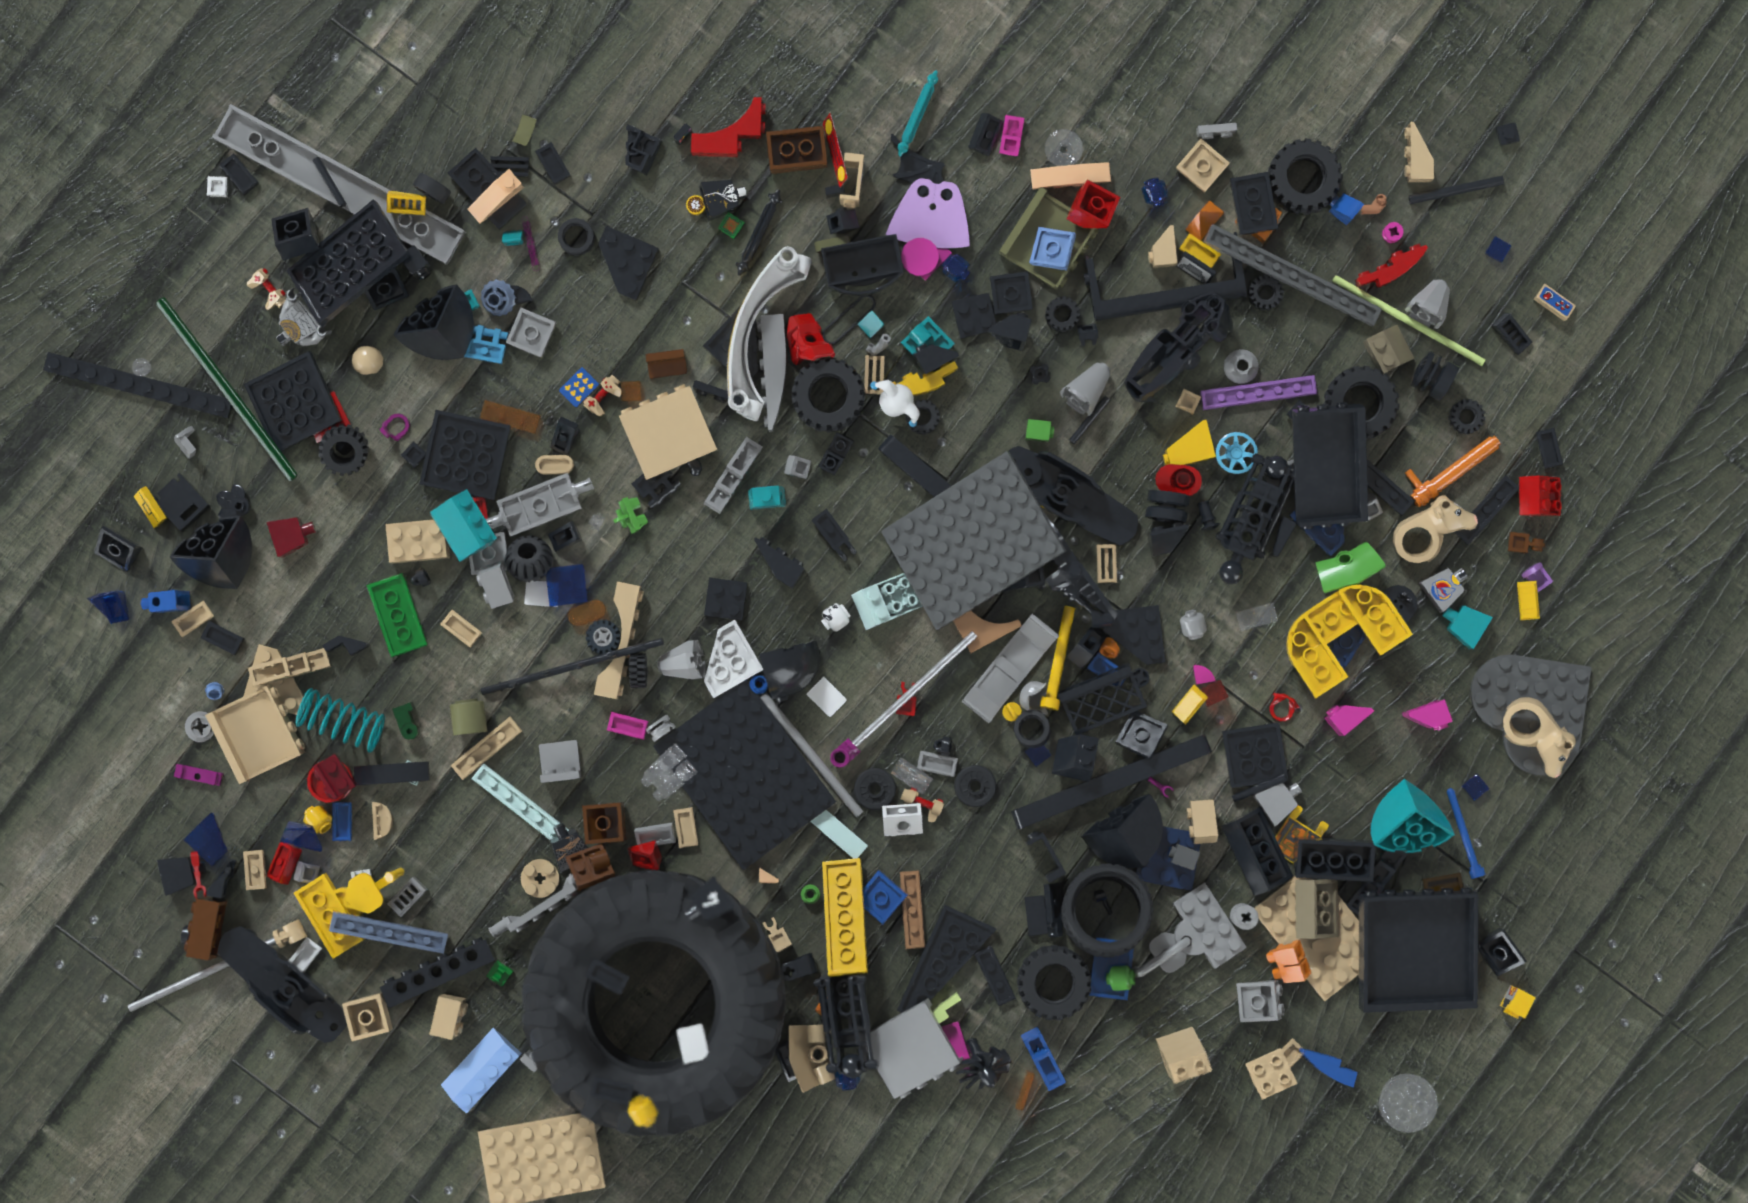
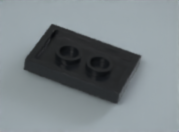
M1263 172L1230 178L1239 235L1278 229L1269 173Z

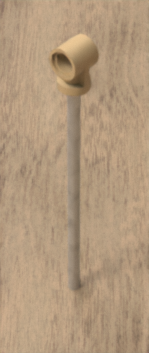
M300 919L283 926V931L279 929L273 931V938L264 942L271 947L277 944L279 948H283L286 946L287 941L289 944L295 943L307 937V934ZM223 960L129 1004L128 1009L130 1012L225 969L229 965Z

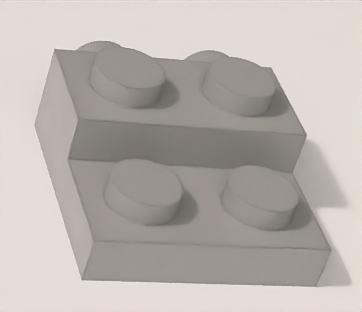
M1278 980L1237 983L1240 1022L1278 1021L1282 1019L1281 1015L1285 1013L1284 1004H1280L1283 988L1281 984H1278Z

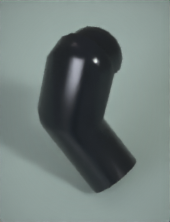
M698 458L685 463L689 465L690 473L693 476L701 474L702 465Z

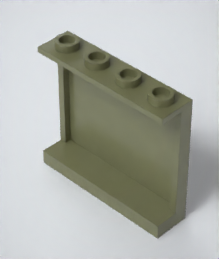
M1040 187L1003 244L999 254L1057 290L1059 286L1063 288L1068 280L1066 277L1069 270L1074 271L1079 263L1076 259L1079 255L1083 256L1089 247L1086 245L1090 238L1094 240L1099 230L1096 228H1082L1067 220L1071 208L1047 194V190ZM1038 227L1074 232L1076 234L1067 271L1035 266L1029 263Z

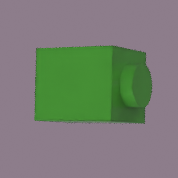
M1028 419L1025 440L1049 442V438H1053L1054 427L1051 426V421Z

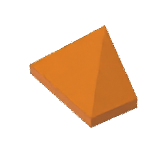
M1209 200L1185 230L1199 240H1202L1208 233L1210 226L1215 224L1224 212Z

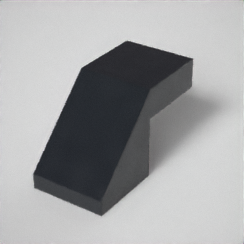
M337 636L322 645L326 652H331L344 644L351 656L370 646L367 642L344 636Z

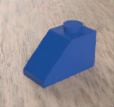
M1343 193L1340 198L1336 196L1329 204L1332 206L1329 212L1347 226L1364 204Z

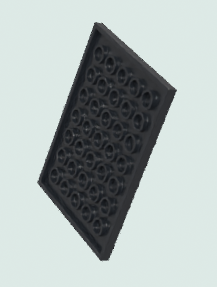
M747 679L731 688L653 746L742 870L748 868L836 803V800L760 696L751 691Z

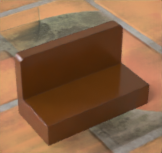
M684 349L645 354L650 379L687 374Z

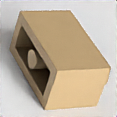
M1214 799L1190 801V807L1186 809L1187 820H1191L1189 837L1193 838L1194 844L1216 843L1218 831Z

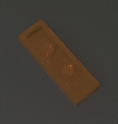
M485 400L480 419L511 425V428L536 434L540 415Z

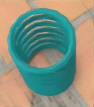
M308 689L297 712L295 721L297 727L304 723L316 693V705L307 726L308 731L312 729L320 706L328 698L327 713L321 724L319 735L324 733L332 710L340 702L339 717L332 731L331 739H335L343 716L349 707L352 706L351 720L344 735L343 743L348 742L353 724L364 710L363 724L355 742V748L360 746L368 723L376 715L375 725L368 741L367 752L371 753L375 749L384 727V714L379 716L378 712L374 711L367 718L368 712L366 707H362L356 712L355 705L352 702L344 708L342 698L337 699L332 704L330 694H326L320 700L318 690Z

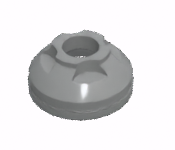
M1235 350L1225 359V375L1236 384L1249 383L1258 373V360L1248 350ZM1245 360L1248 363L1247 370L1240 371L1237 368L1238 361Z

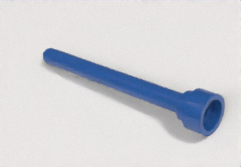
M1449 788L1447 795L1471 865L1469 867L1470 878L1474 879L1486 875L1484 867H1481V864L1477 862L1455 792L1452 788Z

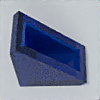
M114 590L87 598L109 620L110 624L129 620L124 591Z
M288 821L280 842L322 852V846L312 825Z

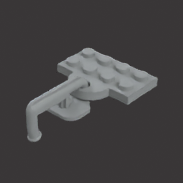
M1204 882L1172 903L1182 921L1176 926L1174 934L1163 932L1153 938L1149 944V949L1154 958L1141 967L1135 966L1132 969L1137 978L1143 977L1159 965L1163 971L1171 973L1185 964L1187 954L1200 955L1202 953L1205 954L1212 967L1216 969L1247 947Z

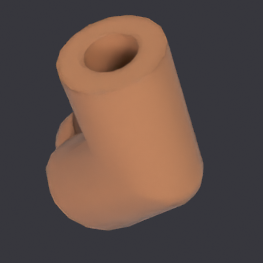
M1379 194L1371 205H1363L1361 215L1379 214L1387 204L1386 196Z

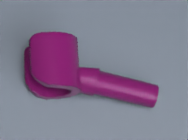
M1152 777L1148 779L1149 782L1160 789L1161 794L1165 797H1169L1164 792L1166 788L1174 791L1172 787L1160 784Z

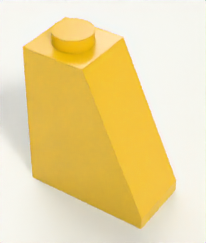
M1207 420L1201 421L1165 450L1163 455L1165 465H1189L1216 457Z

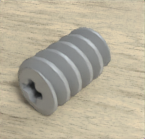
M1245 903L1236 904L1230 911L1232 923L1241 929L1249 930L1256 926L1259 916L1257 911ZM1242 913L1247 916L1246 920L1241 916Z

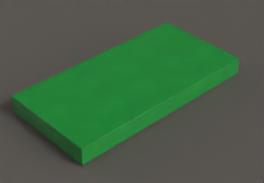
M404 573L366 585L391 658L428 646Z

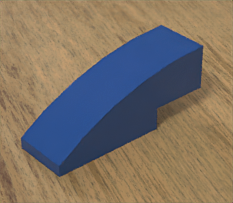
M1038 1026L1022 1034L1023 1042L1048 1090L1051 1091L1066 1083Z
M1300 1047L1299 1052L1320 1072L1342 1084L1354 1087L1358 1072L1341 1067V1059Z

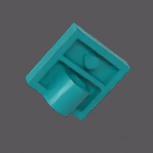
M929 316L919 323L901 342L912 356V353L916 352L915 348L923 343L948 350L955 344Z

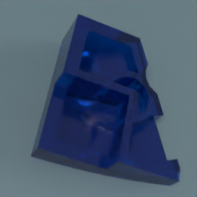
M212 812L184 839L211 866L216 865L228 852L226 844L222 839V833L217 826L215 814Z

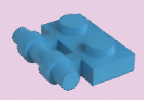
M483 325L474 326L473 333L476 334V337L471 339L464 357L502 364L506 345L499 344V340H507L509 333L503 332L498 328L493 330L485 328ZM483 335L493 337L492 342L483 341Z

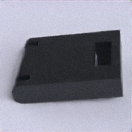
M179 472L177 476L180 481L178 482L173 478L157 493L161 499L155 496L154 499L172 523L181 532H184L211 506ZM194 504L198 507L187 520L181 517Z

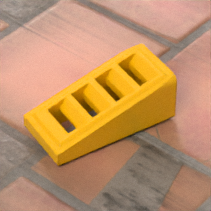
M388 191L387 213L425 215L426 196ZM394 198L398 199V206H394ZM402 199H405V207H401ZM409 200H413L412 208H409ZM417 200H420V210L416 209Z

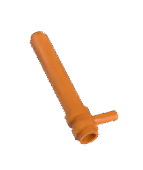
M1488 437L1440 474L1423 484L1411 469L1406 471L1405 475L1416 487L1413 490V494L1410 495L1417 507L1427 505L1430 499H1435L1442 490L1498 450L1501 443L1497 437Z

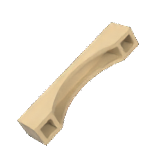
M617 582L614 602L619 611L622 627L621 642L618 650L629 647L630 640H634L636 629L633 628L634 621H638L640 614L637 606L638 602H642L644 591H641V586ZM630 655L613 659L609 666L598 675L594 695L618 699L619 696L623 695L624 685L621 683L622 678L627 676L628 666H625L626 659L630 658Z

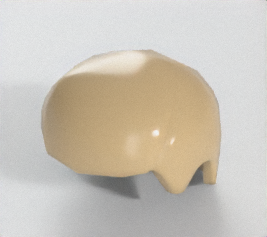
M362 346L353 353L352 365L360 374H375L383 366V356L381 351L375 347Z

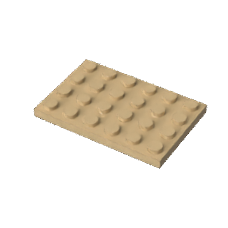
M1294 876L1254 909L1258 913V919L1278 944L1286 945L1296 940L1301 941L1305 957L1312 972L1307 981L1323 1001H1326L1359 975V920L1338 895V937L1321 939L1296 938L1295 880L1311 878H1296Z
M580 1113L478 1131L490 1203H524L606 1187L595 1124L584 1118Z

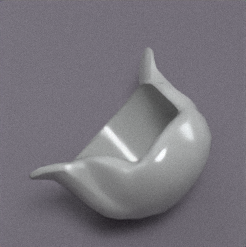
M1031 681L1022 688L1019 698L1022 708L1039 711L1044 715L1048 714L1046 708L1040 707L1041 697H1046V682Z

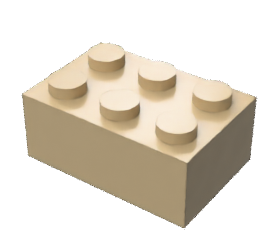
M434 520L386 524L389 563L450 558L449 544Z

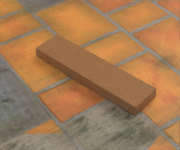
M919 870L900 872L901 889L908 894L902 902L906 949L925 948Z

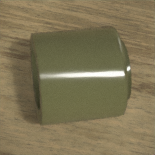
M469 699L455 701V704L449 705L453 736L488 731L484 701Z

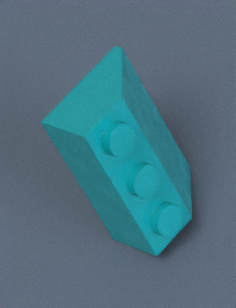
M467 489L451 497L430 512L459 562L492 545L497 539Z

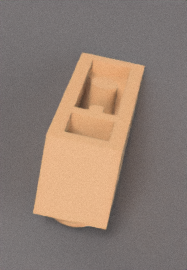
M508 169L480 195L468 210L481 224L524 187L511 170Z

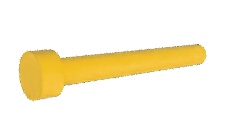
M1064 606L1046 697H1041L1040 707L1059 710L1060 700L1057 699L1075 613L1074 607Z

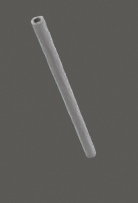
M767 692L760 698L788 735L854 816H859L863 810Z

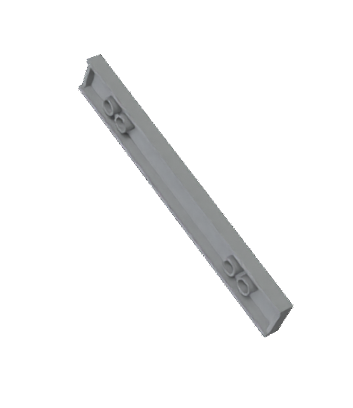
M232 104L229 105L228 111L212 136L216 141L340 207L313 163V159L319 157L347 203L346 206L340 208L354 215L374 199L378 202L401 241L410 246L415 245L421 252L447 266L466 233L463 229L426 210L425 215L387 213V193L391 190ZM394 198V206H398V199ZM402 199L401 207H405V199ZM409 201V208H412L413 202Z

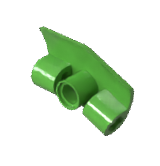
M1366 541L1350 551L1339 552L1334 558L1315 562L1324 593L1357 585L1386 567L1381 557Z

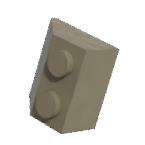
M1398 325L1383 330L1363 341L1375 367L1381 370L1380 373L1382 374L1415 359Z

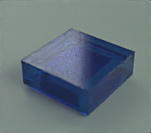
M1495 236L1485 254L1502 263L1512 245Z
M1044 745L1035 749L1028 748L1024 751L1036 767L1051 756Z
M1475 774L1462 785L1473 801L1490 789L1478 774Z

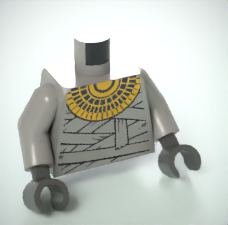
M293 287L286 293L287 298L279 316L280 321L278 324L284 331L276 339L283 346L291 339L298 346L318 344L325 335L331 334L332 331H325V326L328 324H325L323 327L320 326L306 306L300 300L296 301L302 294L299 292L294 295L293 291L295 288Z

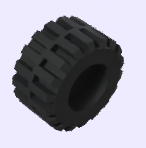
M344 423L339 424V427H336V425L332 426L331 430L328 429L325 432L319 445L318 454L321 457L320 462L322 465H326L325 469H332V473L335 475L336 472H339L340 476H344L345 473L352 475L353 471L358 472L360 467H363L369 451L368 440L364 438L365 434L363 432H359L358 427H355V429L351 428V424H348L347 427L344 426ZM344 441L353 446L355 454L349 458H342L335 454L332 447L335 443Z

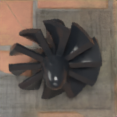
M971 1038L966 1042V1046L972 1055L971 1059L961 1062L962 1064H971V1066L956 1071V1074L967 1073L959 1080L960 1084L971 1080L965 1087L966 1089L973 1086L979 1079L981 1080L979 1089H982L984 1086L993 1088L996 1086L1002 1073L1009 1072L1012 1061L1004 1048L999 1050L995 1047H990L989 1052H984L977 1038Z

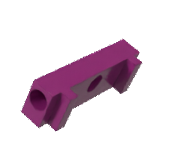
M176 764L174 777L217 786H221L223 776L221 772ZM198 773L201 776L199 780L196 779V774Z

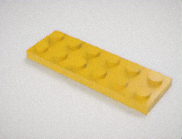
M861 859L822 862L828 976L868 973Z

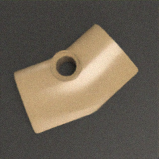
M823 1025L789 1026V1062L802 1092L804 1093L818 1085L836 1079L834 1073L826 1071V1066L830 1062L827 1057V1050L825 1049ZM816 1049L821 1052V1057L818 1060L813 1057V1052Z

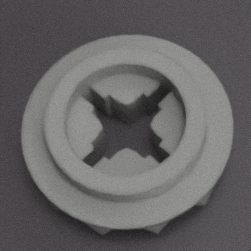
M195 712L186 720L185 731L193 741L205 742L211 739L214 734L205 716L208 714L207 712ZM200 721L202 724L208 725L206 728H203V732L200 729H193V727L199 725Z

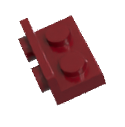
M333 754L321 763L313 766L315 769L313 773L318 781L322 780L325 787L323 789L329 798L337 799L356 787L337 754Z

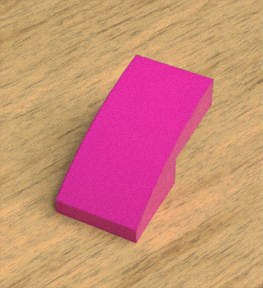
M1011 115L1005 116L1000 154L1018 156L1024 118Z

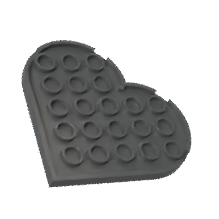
M1518 655L1497 656L1483 664L1475 673L1470 687L1471 703L1474 711H1476L1485 724L1503 731L1502 739L1505 752L1515 766L1529 774L1547 775L1545 763L1536 747L1519 746L1510 742L1505 737L1506 732L1503 719L1507 707L1512 701L1522 697L1539 700L1550 712L1560 728L1565 727L1567 732L1574 735L1576 744L1564 763L1563 770L1574 760L1580 748L1592 667ZM1519 710L1511 716V723L1519 732L1532 733L1541 726L1538 715L1533 711Z

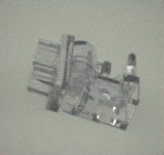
M676 743L668 748L644 772L645 775L641 779L645 787L653 784L657 788L653 793L657 801L664 798L667 799L684 785L682 781H687L698 773L687 759L676 768V773L672 771L677 764L687 757Z

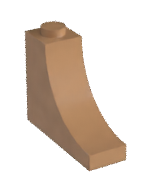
M972 611L953 621L962 639L972 631L977 635V638L967 646L970 654L1022 626L1019 619L1009 623H991L979 618Z

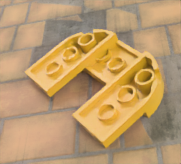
M1351 585L1342 588L1301 614L1292 624L1287 636V654L1291 664L1295 667L1315 698L1348 678V675L1327 644L1355 625H1360L1379 656L1413 635L1390 599L1378 589L1365 585Z

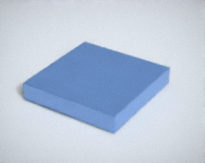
M1038 227L1029 263L1035 266L1067 271L1076 234L1074 232Z

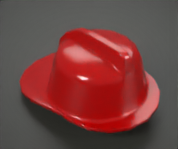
M1165 465L1158 470L1155 477L1159 490L1182 493L1189 496L1197 493L1202 484V477L1199 471L1188 465Z

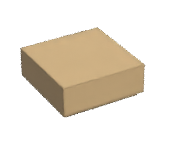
M1183 389L1175 407L1194 414L1201 396Z

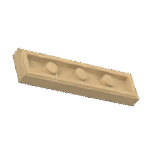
M510 716L456 760L451 767L464 780L523 731Z

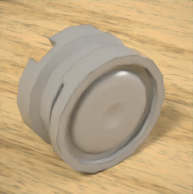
M665 715L646 729L647 733L653 736L652 740L654 742L676 728L674 723L669 721L670 717L668 715Z

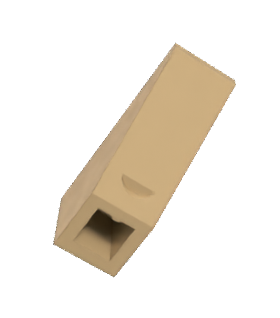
M1410 122L1408 127H1405L1404 133L1405 139H1408V146H1405L1404 152L1405 158H1408V165H1405L1404 171L1405 177H1408V182H1431L1434 179V159L1415 123Z

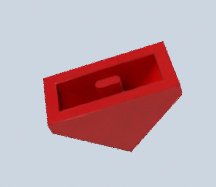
M656 840L631 846L627 849L634 866L659 870L662 855Z

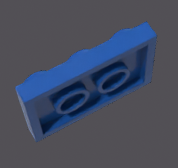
M1097 937L1095 938L1096 940L1103 941V942L1119 941V940H1113V939H1105V938H1097ZM1134 948L1120 956L1109 958L1093 956L1092 988L1089 996L1128 1000L1129 990H1112L1111 986L1107 985L1106 973H1109L1112 966L1128 965L1132 968Z

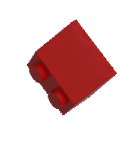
M1087 179L1078 190L1067 220L1082 228H1108L1120 197Z

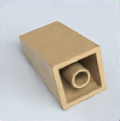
M1193 1027L1156 1038L1167 1074L1174 1083L1212 1071L1206 1052Z

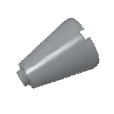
M1095 363L1063 387L1060 391L1062 398L1065 396L1068 399L1066 403L1076 412L1082 415L1086 412L1088 413L1087 416H1090L1111 375L1110 368L1105 363Z

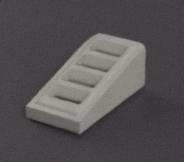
M413 876L387 905L402 917L428 889ZM411 885L419 891L418 894L410 888ZM406 890L414 896L413 899L405 893ZM402 895L409 903L406 904L399 897ZM396 900L404 907L403 910L394 904Z

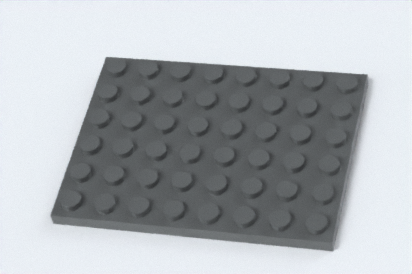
M1009 451L1001 454L881 531L936 630H940L1066 552Z

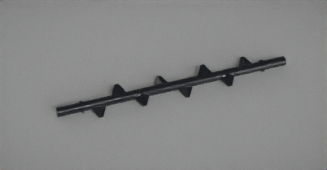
M658 638L647 642L643 641L637 645L605 654H598L597 656L531 673L512 680L500 681L497 684L481 688V693L486 695L497 691L502 692L504 689L640 651L645 652L648 649L664 645L663 638Z

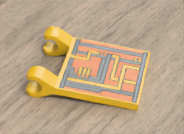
M1299 805L1290 812L1275 836L1285 859L1293 864L1294 837L1321 838L1329 827L1326 822L1321 821L1316 831H1313L1296 820L1303 810Z

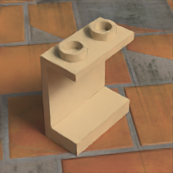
M845 153V167L858 169L856 195L840 194V205H844L847 209H855V207H859L864 155Z

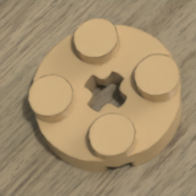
M545 859L531 861L524 867L521 873L522 887L527 894L536 898L549 896L556 890L560 882L558 869L553 863ZM538 873H541V875L545 876L546 878L542 881V884H539L538 881H535V877L538 876Z

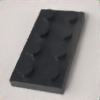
M476 147L448 172L449 176L473 202L501 176ZM517 193L488 218L500 230L527 206V203Z

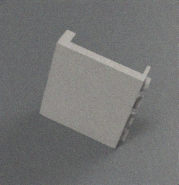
M929 998L870 1030L873 1058L879 1062L877 1070L894 1099L899 1096L901 1099L911 1094L910 1090L915 1087L918 1090L928 1084L926 1081L932 1078L934 1081L944 1075L943 1072L948 1069L950 1072L960 1067L959 1063L963 1060L962 1056L959 1058L930 1009L932 1004Z

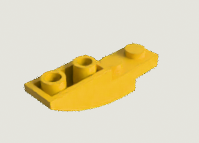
M949 361L940 366L939 370L923 374L924 378L920 379L918 373L913 375L911 372L903 376V381L897 384L907 386L912 391L913 396L926 394L945 386L942 378L957 371L958 366L955 361L952 363Z

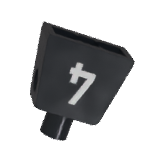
M712 876L690 897L693 906L684 912L690 921L701 915L706 922L733 910L735 906L715 876Z

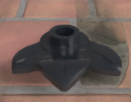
M234 484L231 492L221 491L216 495L217 502L222 507L218 513L219 518L244 516L249 513L251 506L245 498V490L242 486Z

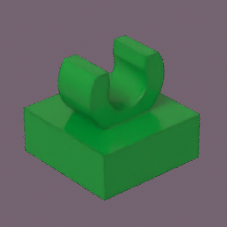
M497 960L486 977L503 987L514 970Z

